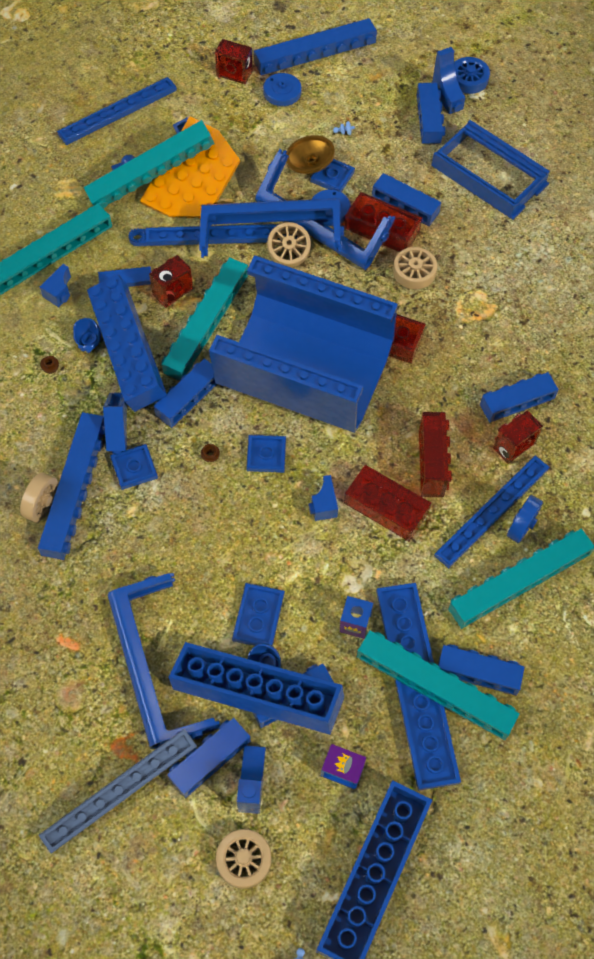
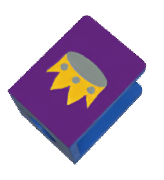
M347 596L340 620L339 632L365 639L369 617L372 614L373 602ZM351 612L362 616L358 618L353 617Z
M331 744L320 776L346 787L356 789L366 757Z

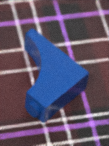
M452 47L437 51L432 83H437L438 90H441L440 102H442V105L449 114L463 110L466 98L457 81L454 67V50Z
M122 392L109 393L103 406L106 451L118 454L126 451L127 404L124 401Z
M244 745L242 770L237 794L238 812L260 814L266 747Z

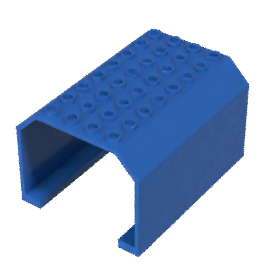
M254 255L247 269V275L255 277L257 295L252 315L239 342L216 335L209 349L215 383L355 433L362 423L386 365L394 340L398 304Z

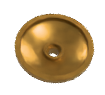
M319 135L302 137L288 148L286 154L289 157L286 162L288 167L297 173L313 174L325 169L333 161L335 148L333 143L326 137Z

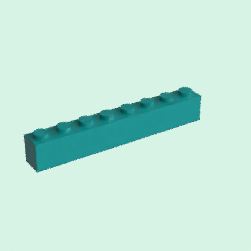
M200 120L83 188L93 206L99 203L104 209L108 204L120 200L124 195L134 192L138 187L151 182L152 179L159 175H164L168 170L179 166L187 159L195 157L201 151L209 149L215 143L204 122Z
M98 203L83 213L76 215L68 222L61 224L53 231L46 233L43 237L33 241L23 249L18 250L8 258L3 259L0 262V295L112 227L110 215Z
M230 257L226 263L222 264L220 273L213 278L210 289H206L203 300L198 302L194 314L190 315L187 320V325L180 330L177 341L172 343L170 352L167 356L163 357L161 361L163 374L179 381L185 374H188L247 279V264Z
M582 528L576 532L572 530L562 540L556 539L552 541L548 548L536 550L532 557L528 559L526 557L522 558L516 563V566L512 568L510 566L506 567L500 572V575L496 577L490 576L479 587L477 585L471 587L465 595L461 596L459 594L451 599L448 610L460 628L463 629L590 556L594 551V544Z
M369 630L357 651L356 657L504 741L509 736L520 714L516 712L513 706L498 702L493 695L480 692L475 685L471 683L466 684L459 680L457 675L442 671L437 664L424 661L419 654L406 651L401 644L388 641L379 632Z

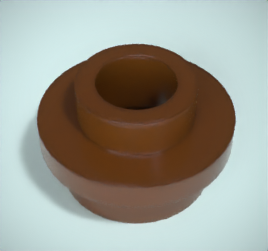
M47 356L41 360L40 366L44 372L52 374L57 371L59 362L56 357Z
M207 444L201 450V457L206 462H214L220 456L219 448L214 444Z

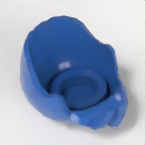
M91 318L79 319L74 324L73 338L78 348L83 352L90 353L98 346L101 340V330L98 324Z
M260 643L250 650L248 654L249 660L281 668L279 652L272 645Z

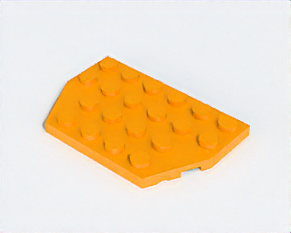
M190 116L181 131L199 122V120ZM205 124L215 144L209 149L196 154L195 157L182 162L179 166L168 170L164 175L154 178L140 202L168 217L201 218V206L217 203L237 169L240 159L220 131Z

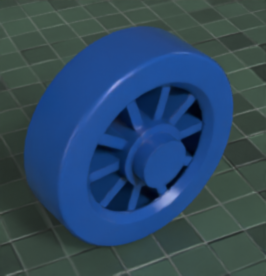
M463 57L454 62L457 81L463 93L474 94L483 91L487 87L490 69L484 61L475 57Z
M530 495L514 517L506 536L516 543H520L529 528L532 530L538 519H536V516L544 502Z

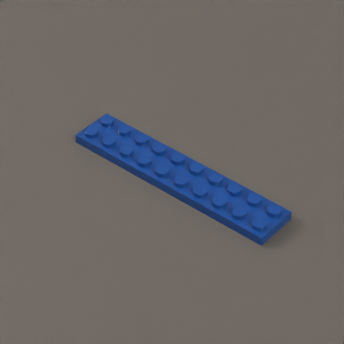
M416 583L377 588L376 594L386 639L392 643L397 642L410 653L415 652L419 654L424 661L434 663ZM395 679L418 791L460 784L461 779L444 706Z

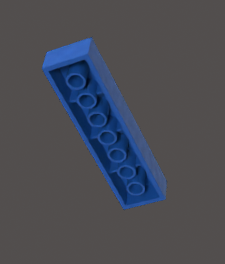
M116 274L87 289L125 403L136 412L167 396L128 285L119 274Z
M185 642L169 675L173 690L329 735L332 732L344 700L343 685L187 642Z
M392 780L317 947V953L328 959H365L432 803V799Z

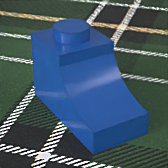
M62 264L40 286L42 297L58 308L67 302L70 297L67 283L71 275L68 266Z
M331 475L323 476L322 489L318 494L313 495L311 503H308L310 515H314L315 521L338 517V505Z

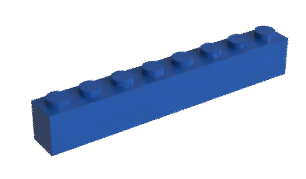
M370 18L254 50V64L260 75H265L376 43L377 30Z
M84 412L81 414L38 545L41 556L64 560L66 554L70 552L71 536H74L76 533V520L81 517L82 501L85 502L87 498V485H90L92 482V469L97 466V453L101 451L103 446L102 438L105 435L104 416Z

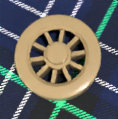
M281 223L274 227L268 236L267 250L270 258L276 263L291 268L302 264L310 253V236L297 223ZM283 251L281 256L277 254L278 252ZM286 253L289 254L290 260L283 259ZM292 253H294L297 256V258L292 259Z
M409 247L403 249L394 259L393 275L396 281L406 288H425L436 277L437 260L431 252L424 248Z
M42 472L30 481L20 504L22 517L37 523L48 514L58 487V481L55 477Z
M239 829L229 833L222 839L216 851L218 872L221 878L232 887L248 889L257 886L266 878L271 867V850L267 841L259 833L249 829ZM243 839H245V840H246L245 848H242V849H241V846H240V843H239L238 840H243ZM252 841L256 846L249 851V843ZM234 842H236L238 847L237 852L230 848ZM260 849L261 855L252 856L253 853ZM227 851L235 857L226 858ZM261 860L260 866L253 863V861ZM235 862L230 868L227 867L226 863ZM251 866L257 871L251 874L249 867ZM237 867L239 868L238 876L232 873ZM243 869H246L248 876H241Z

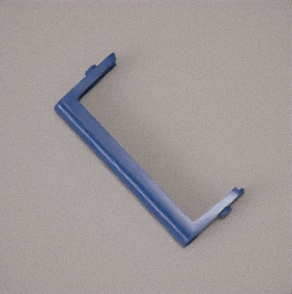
M279 149L273 161L269 164L268 172L256 194V202L287 201L273 191L289 157L286 154V150L282 153V150ZM390 215L388 218L383 217L366 249L345 236L341 237V252L335 251L334 229L319 220L287 222L301 225L311 237L366 270L374 260L382 243L389 237V230L393 225L395 217L391 218Z
M340 198L202 205L200 232H197V242L199 243L201 258L208 256L211 225L327 219L333 220L335 251L341 252V237H344V226H341Z
M174 573L158 577L150 576L144 581L112 590L107 595L150 749L158 748L184 728L192 740L202 738L205 733L219 729L220 726L219 721L210 718L187 726L167 730L163 721L130 601L172 587V582L175 581V578H172Z

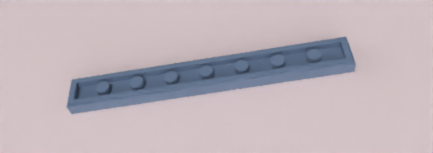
M185 728L38 836L52 854L196 748L197 745Z

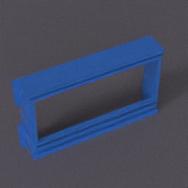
M471 120L433 154L431 166L512 220L525 209L526 206L524 204L533 195L538 196L549 185L547 178L550 171ZM469 136L535 180L514 200L447 155Z

